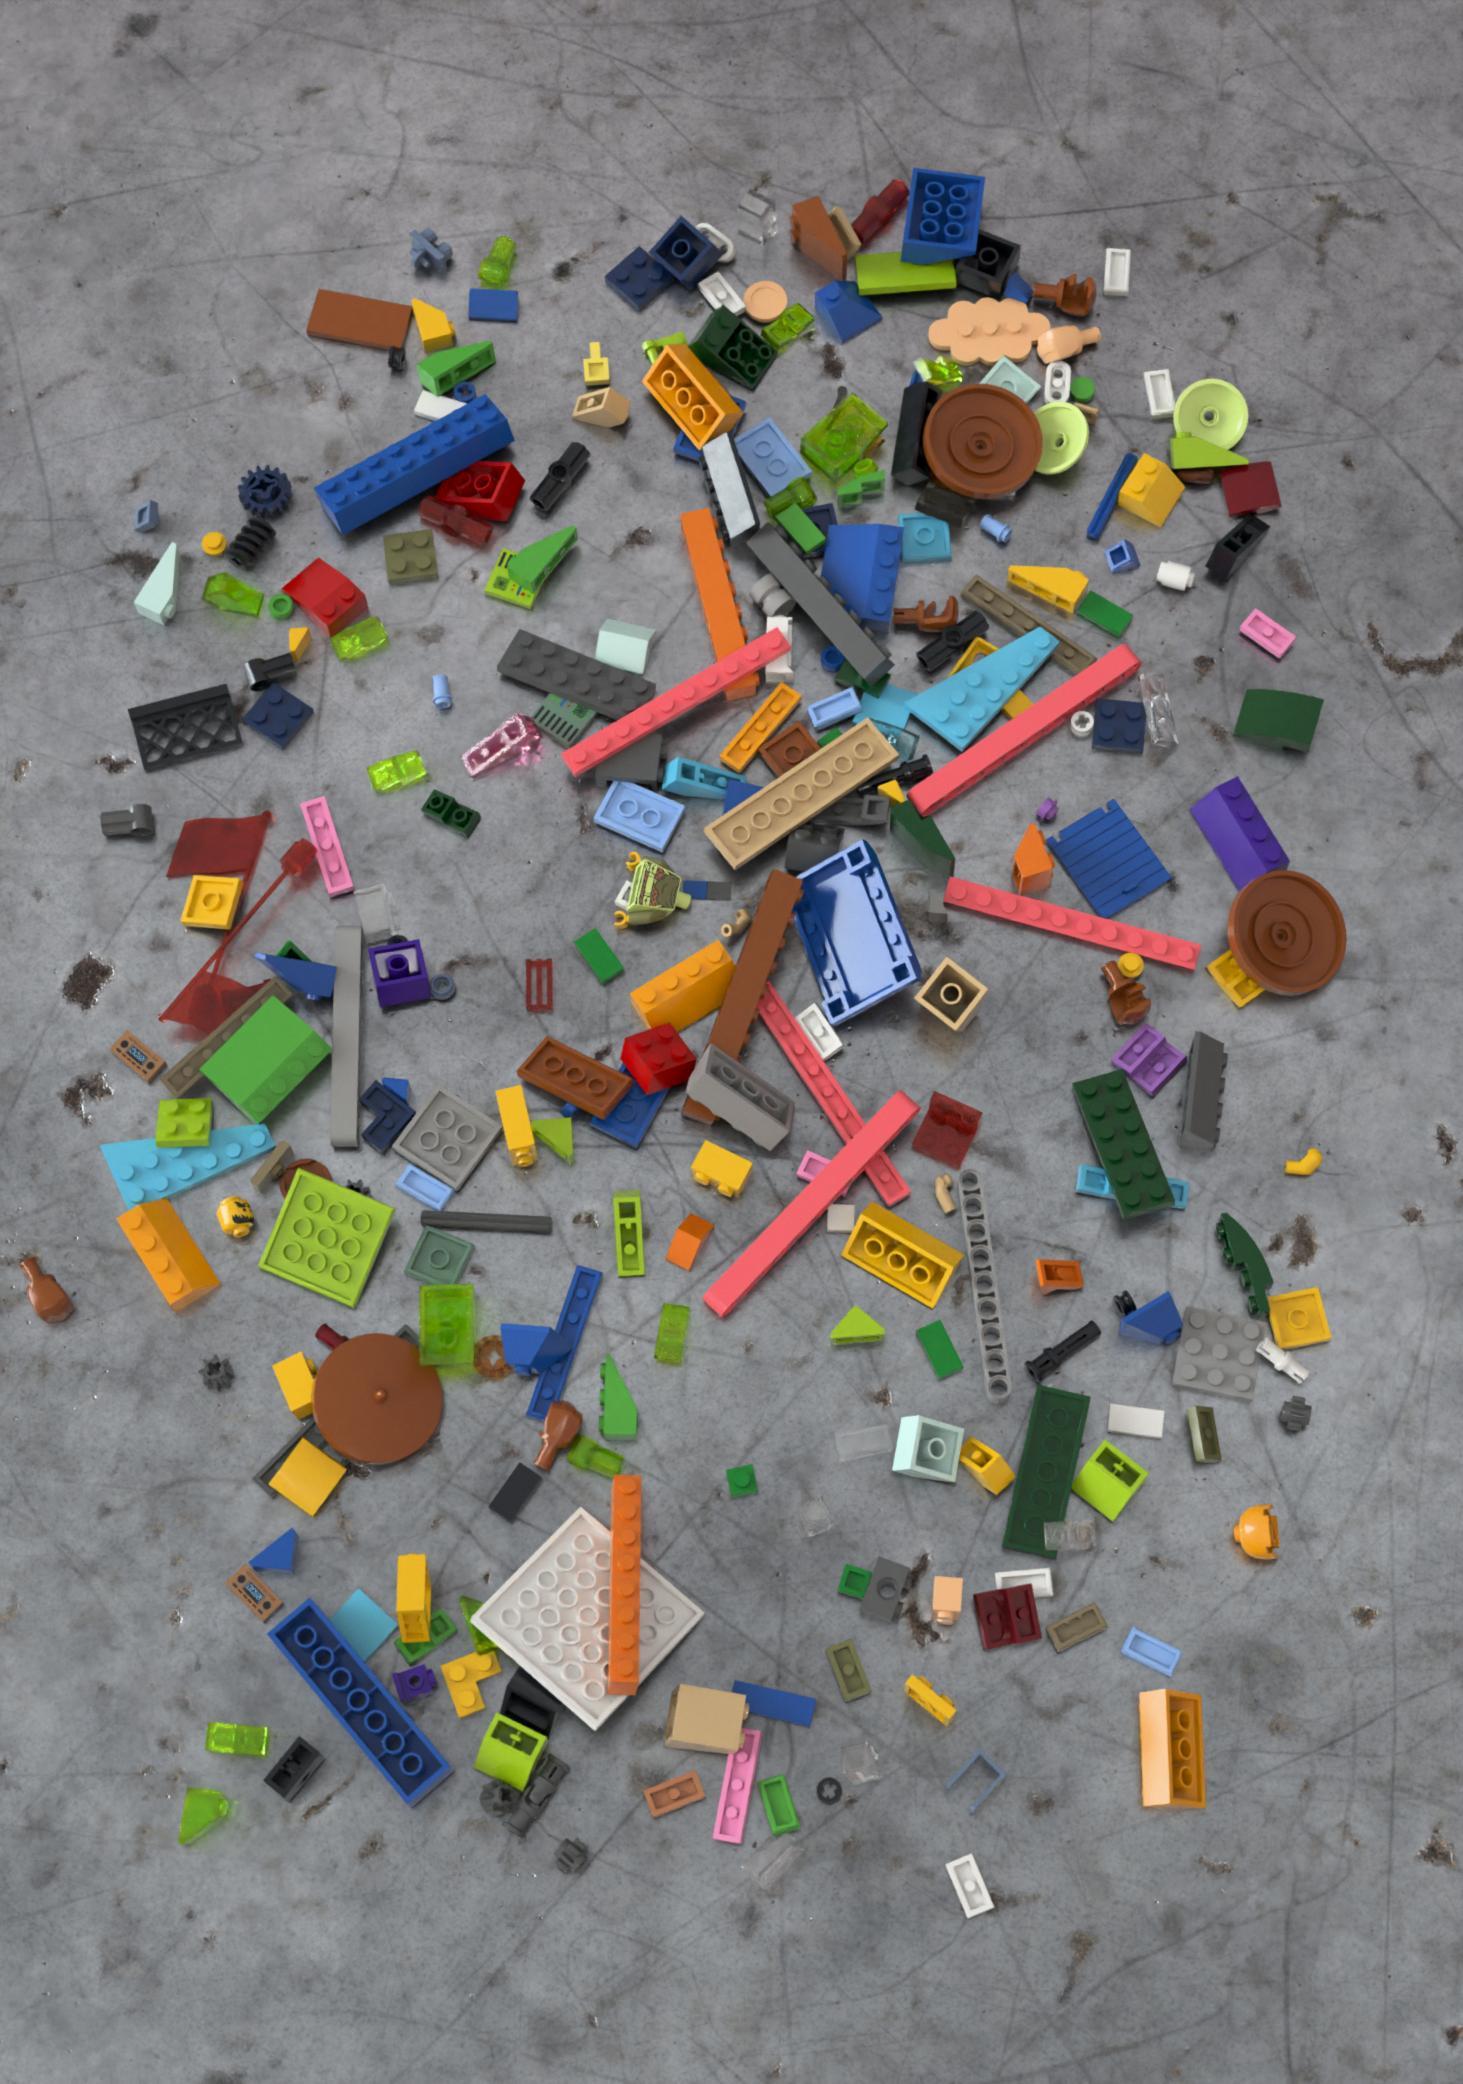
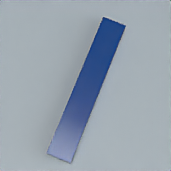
M577 1265L555 1331L571 1344V1350L539 1375L526 1413L527 1417L545 1422L551 1402L553 1400L561 1401L603 1277V1272Z

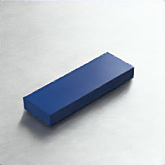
M737 1680L734 1681L732 1693L746 1695L745 1703H749V1714L810 1728L816 1703L815 1698Z

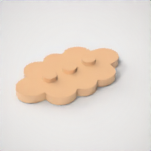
M986 297L980 299L975 304L969 301H959L951 305L948 310V318L932 323L929 328L928 339L934 348L941 351H950L952 359L961 366H971L978 361L987 366H995L1003 355L1011 362L1018 363L1028 358L1031 352V345L1038 344V338L1050 329V322L1040 313H1028L1026 304L1018 300L1006 298L999 303L993 298Z

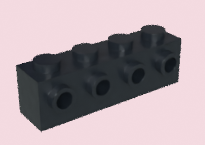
M926 380L904 388L891 476L907 486L929 479L931 468L926 460L923 449V431L932 408L942 396V391Z

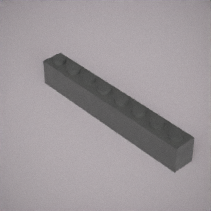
M767 522L746 542L747 545L863 679L874 686L895 666L889 658L892 653L883 644L878 646L874 641L877 636L867 626L863 628L859 624L862 619L852 609L848 611L844 607L847 602L839 593L833 594L830 591L832 587L830 582L823 575L820 578L816 575V566L808 558L805 561L800 556L803 553L802 550L794 542L789 544L786 540L788 534L779 525L773 527Z

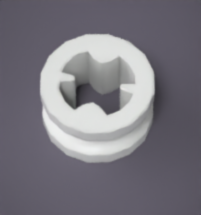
M1086 711L1076 712L1072 716L1070 723L1072 733L1079 737L1089 735L1094 724L1092 715ZM1078 720H1084V723L1087 722L1086 727L1080 728V725L1076 726Z

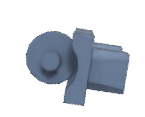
M429 227L420 233L413 230L410 233V237L413 238V248L410 250V254L413 256L411 264L415 268L421 266L429 268L432 264L438 271L443 273L447 269L446 261L453 255L451 246L446 242H442L435 248L433 244L438 240L437 235Z

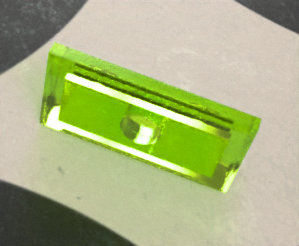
M461 1596L459 1602L477 1654L481 1656L497 1650L498 1646L470 1622L471 1617L484 1604L481 1601Z

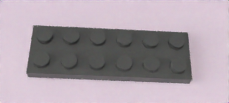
M521 629L518 630L497 665V671L616 720L623 718L648 703L656 690V684Z

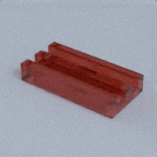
M552 958L544 961L542 959H536V961L526 959L527 1011L553 1010ZM532 967H536V1005H532ZM542 967H547V1004L542 1005Z

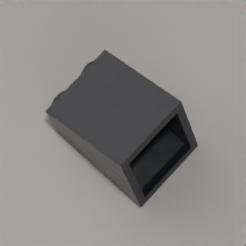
M519 1666L506 1687L500 1714L547 1737L549 1740L567 1706L525 1669Z

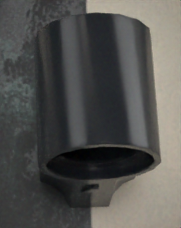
M290 652L268 660L262 658L252 659L243 665L249 687L254 692L267 689L272 682L297 675Z

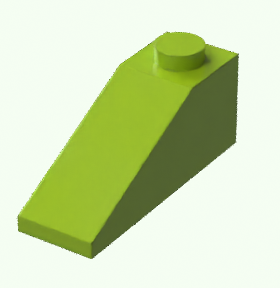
M1191 432L1176 433L1175 438H1170L1171 468L1173 469L1249 464V459L1199 437L1191 436Z
M641 1190L614 1191L613 1204L618 1276L645 1275Z

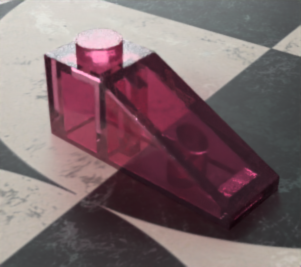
M517 713L460 757L470 776L475 778L525 753L544 738L532 717Z

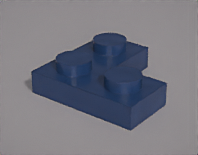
M375 1080L359 1098V1102L377 1116L361 1136L383 1153L409 1124L416 1111Z

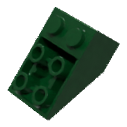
M721 305L709 315L688 345L689 349L703 364L750 389L754 388L778 354L777 350L724 305Z

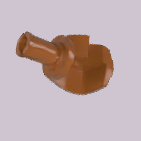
M1072 274L1066 279L1060 278V282L1057 285L1035 282L1033 298L1055 300L1056 308H1061V311L1083 317L1088 314L1095 303L1096 285L1091 277H1087L1081 283H1076L1077 274Z
M949 596L945 609L939 616H934L936 612L935 601H932L926 608L924 601H919V606H916V608H894V624L916 623L919 626V631L943 633L946 627L957 624L958 601L956 597Z
M1115 960L1107 962L1101 967V970L1111 985L1107 995L1110 999L1113 1015L1120 1025L1136 1024L1151 1009L1150 999H1146L1142 992L1146 987L1136 983L1134 978L1125 979Z
M34 1257L24 1260L20 1264V1268L30 1282L25 1291L38 1317L47 1323L60 1322L66 1319L74 1309V1305L63 1288L57 1283L54 1275H44Z
M553 1400L551 1402L545 1419L544 1430H541L539 1433L544 1443L536 1460L533 1462L534 1464L549 1470L558 1449H562V1447L568 1449L583 1421L582 1413L575 1408L574 1404L565 1400Z

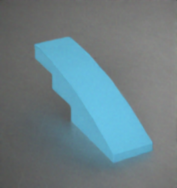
M1085 1164L1079 1166L1075 1192L1116 1200L1104 1169ZM1166 1177L1175 1199V1206L1170 1208L1185 1209L1187 1206L1189 1182Z

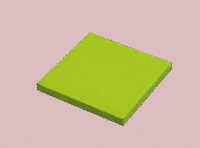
M298 1168L258 1267L351 1307H356L396 1208Z

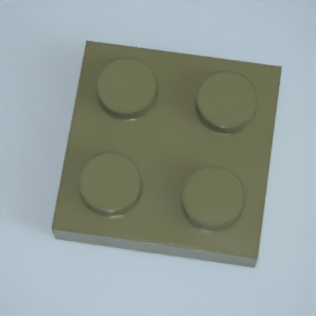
M432 529L383 535L389 584L438 578Z

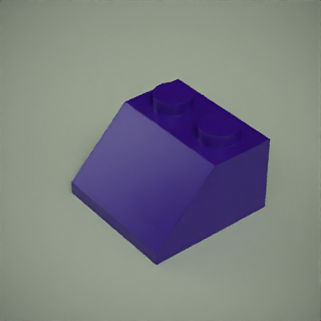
M419 939L368 949L379 1007L431 998L428 974Z

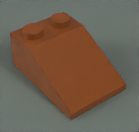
M816 196L792 205V216H789L792 229L789 230L793 243H798L800 250L840 281H846L847 253L820 197Z

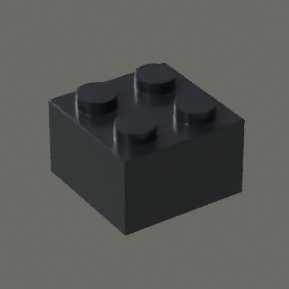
M979 229L976 254L960 258L956 266V283L1000 300L1007 286L1008 279L1019 263L1021 245Z

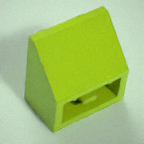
M1105 1439L1075 1478L1071 1490L1113 1522L1146 1481L1149 1473Z
M496 1712L483 1738L473 1768L495 1779H501L503 1783L524 1792L549 1741L547 1737Z

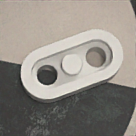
M700 223L695 227L703 235L709 233L708 239L720 252L724 247H727V253L722 255L718 262L726 263L733 259L736 247L730 239L710 224Z
M1063 361L1052 362L1046 369L1044 392L1046 404L1052 402L1068 403L1071 369ZM1055 375H1061L1062 377H1061V378H1056V377H1054V376H1055ZM1054 396H1058V397H1060V399H1059V400H1055V399H1053V397H1054Z

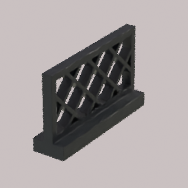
M227 684L128 709L144 770L243 745ZM227 703L229 712L224 720L212 714L216 706ZM200 711L206 715L199 727L187 721L192 712ZM174 717L181 721L174 733L163 727L168 718ZM230 717H231L232 725L229 724V723H227L228 720L230 719ZM209 718L221 723L215 735L203 729ZM151 724L156 727V730L151 738L147 739L140 734L139 726ZM185 724L196 729L190 742L178 736ZM226 726L234 731L236 739L225 742L218 737ZM160 730L172 736L165 748L154 743ZM200 732L212 738L209 745L205 748H199L194 745ZM175 739L187 745L182 754L176 755L169 751ZM142 740L147 743L145 748L143 746ZM151 745L163 751L158 760L147 761L146 753Z

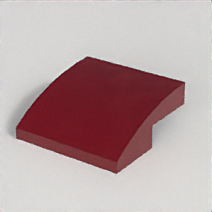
M1271 461L1249 463L1219 471L1229 515L1232 519L1254 511L1259 515L1282 507Z
M1032 1583L973 1594L983 1649L1042 1639Z

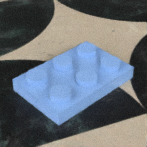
M770 417L734 439L741 463L771 501L812 476L811 469Z
M613 781L593 819L595 823L663 853L685 812V806L634 783Z

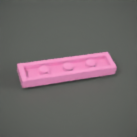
M325 796L300 803L329 896L333 897L355 890Z
M741 1728V1731H745L743 1747L738 1748V1752L733 1755L728 1754L713 1834L714 1840L741 1845L763 1735L761 1731Z

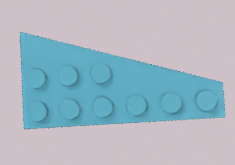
M1038 627L904 702V708L963 752L1057 649L1060 641L1043 628Z
M265 1123L211 1130L210 1146L157 1148L155 1138L99 1145L128 1211L139 1204L164 1198L170 1199L261 1157L276 1148Z

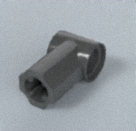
M135 804L130 806L129 810L101 812L100 822L104 836L126 833L134 836H148L153 833L152 807L150 805Z

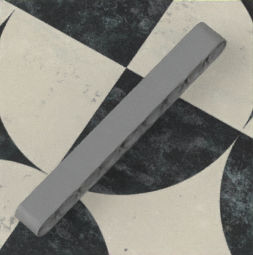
M362 925L336 926L334 966L337 969L333 991L330 1138L332 1147H358L360 1141L359 1098L361 1094Z
M967 1168L961 1171L958 1176L957 1191L987 1398L991 1403L1001 1405L1008 1401L1012 1390L983 1181L978 1170ZM972 1179L977 1185L968 1188L963 1184V1181ZM970 1204H975L980 1208V1211L970 1213L966 1207ZM975 1229L980 1230L984 1236L975 1239L970 1235V1232ZM977 1255H983L987 1258V1262L982 1265L977 1264L973 1258ZM987 1281L991 1284V1288L989 1290H981L978 1288L977 1283ZM986 1306L991 1307L995 1314L985 1316L981 1313V1309ZM992 1332L998 1336L999 1340L993 1343L988 1342L984 1335ZM993 1358L999 1359L1002 1362V1366L998 1369H993L989 1366L988 1361ZM994 1385H1002L1005 1387L1006 1393L996 1395L991 1388Z

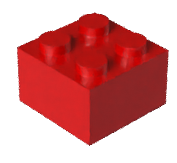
M670 1022L626 1037L620 1057L646 1095L688 1081L694 1071L697 1060Z

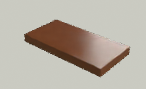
M318 289L306 332L307 335L386 350L396 346L400 350L404 345L413 308L409 305Z
M548 1036L544 1038L517 1070L518 1077L603 1120L634 1085L633 1078Z

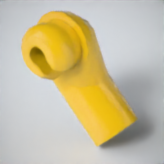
M1312 1148L1307 1151L1308 1154L1301 1161L1286 1160L1285 1173L1310 1175L1322 1163L1323 1156L1321 1152L1316 1148Z

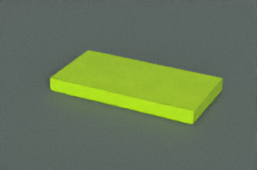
M902 251L855 255L859 295L956 288L953 259L924 265L900 262Z

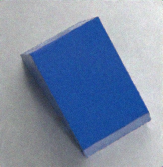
M293 1528L289 1529L250 1560L249 1564L256 1572L294 1575L299 1542L298 1534Z

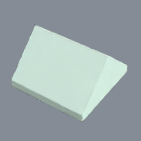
M607 619L599 630L595 659L625 672L643 676L656 629Z

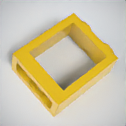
M518 1085L497 1090L495 1092L512 1165H518L519 1167L529 1166L534 1163L533 1161L539 1159L522 1086Z
M412 1553L398 1556L396 1612L402 1643L430 1641L431 1581L426 1554Z

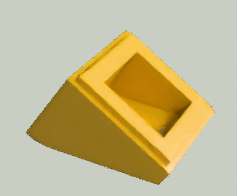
M308 627L290 628L289 630L290 653L294 662L299 661L312 637Z
M896 780L878 786V796L890 797V806L894 807L906 801Z

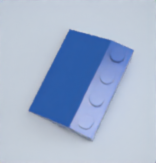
M913 168L900 262L925 265L975 255L985 177Z
M885 524L829 525L821 576L823 575L832 585L830 591L833 594L839 593L847 602L844 607L848 611L852 609L862 619L859 624L863 628L867 626L872 630L885 632L889 630L904 527Z

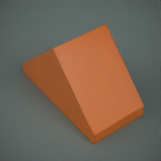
M690 1213L677 1228L666 1260L690 1271L712 1232L714 1224Z

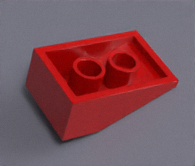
M477 461L444 479L434 501L437 504L486 520L507 521L526 480L512 462Z
M319 557L281 588L282 592L289 596L330 639H333L368 609L365 594L349 578Z

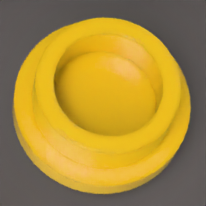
M219 532L208 533L202 540V548L210 556H220L226 550V538Z
M1126 953L1120 957L1118 967L1124 977L1136 978L1143 972L1144 962L1139 955Z

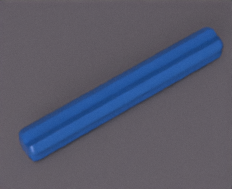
M1131 453L1125 455L1087 529L1089 537L1094 539L1100 537L1118 502L1121 488L1138 463L1136 455Z

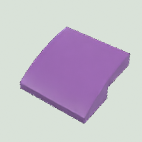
M1146 1023L1111 1058V1062L1119 1070L1123 1069L1124 1074L1152 1097L1188 1061L1185 1054L1170 1045L1164 1035Z

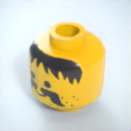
M232 1196L220 1202L216 1215L222 1231L225 1234L234 1235V1237L247 1235L250 1232L249 1229L255 1223L249 1202L239 1196Z

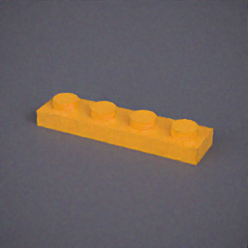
M781 682L719 755V760L740 774L758 753V748L768 741L802 700V695Z

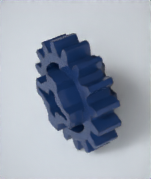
M266 465L265 470H261L259 466H256L257 472L253 473L251 470H248L249 477H241L243 485H238L240 503H242L244 510H250L252 516L259 512L261 518H264L265 513H269L271 517H274L273 511L277 510L279 513H282L281 506H289L288 498H292L290 480H288L286 473L280 474L278 467L271 471L269 465Z

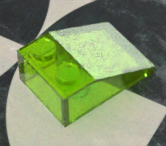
M852 392L801 437L800 454L836 484L857 464L887 428L888 422Z
M473 1284L419 1286L420 1366L475 1364L476 1291Z

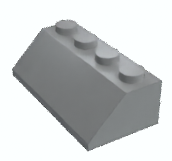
M711 1043L690 1075L686 1093L694 1101L700 1102L709 1108L714 1115L722 1117L729 1122L737 1131H742L752 1138L757 1145L771 1151L790 1131L795 1102Z

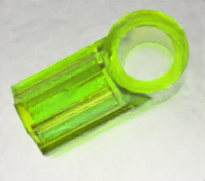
M503 235L497 237L488 258H484L481 262L478 278L503 286L508 276L509 263L517 248L516 243Z
M798 477L791 481L785 490L764 500V505L771 519L775 521L778 514L794 503L800 509L811 507L817 501V496L806 479Z
M577 1434L566 1457L568 1462L582 1469L590 1468L610 1478H614V1474H619L625 1459L624 1456L599 1446L598 1442L581 1434Z

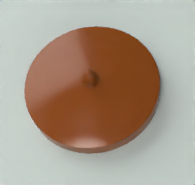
M990 384L964 385L945 394L932 408L923 431L924 454L933 473L950 489L971 498L995 499L1017 491L1031 478L1042 454V431L1037 417L1031 408L1016 394L1002 387Z
M1277 870L1259 876L1239 891L1228 915V940L1237 964L1248 978L1267 991L1287 996L1305 994L1328 982L1335 975L1343 961L1347 941L1343 915L1332 895L1320 883L1307 875L1295 871Z
M364 1334L351 1338L339 1345L320 1365L312 1385V1413L324 1439L343 1456L363 1464H390L413 1454L433 1434L442 1410L441 1384L432 1363L421 1350L410 1342L389 1334Z

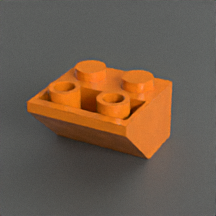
M1035 823L1029 825L1014 854L1012 877L1020 896L1050 888L1051 878L1053 877L1052 870L1055 868L1052 854H1047L1044 847L1046 845L1045 836L1042 830H1037Z

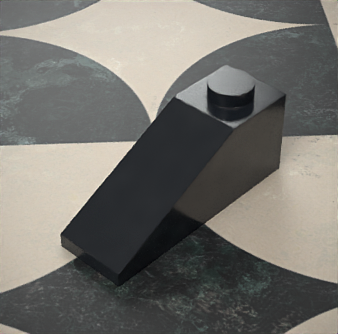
M1249 513L1215 545L1205 567L1213 571L1215 575L1226 580L1239 568L1271 526Z

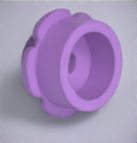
M1048 797L1036 812L1041 817V821L1045 820V818L1050 821L1059 810L1056 807L1057 800L1053 801Z

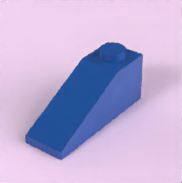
M255 952L254 957L296 991L306 993V998L321 1001L322 996L332 997L336 966Z

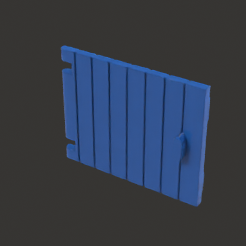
M1115 799L1106 803L1110 808V811L1107 813L1099 807L1059 831V835L1062 838L1059 842L1053 836L1046 839L1047 845L1065 870H1067L1099 917L1105 919L1111 918L1129 905L1172 880L1168 871Z

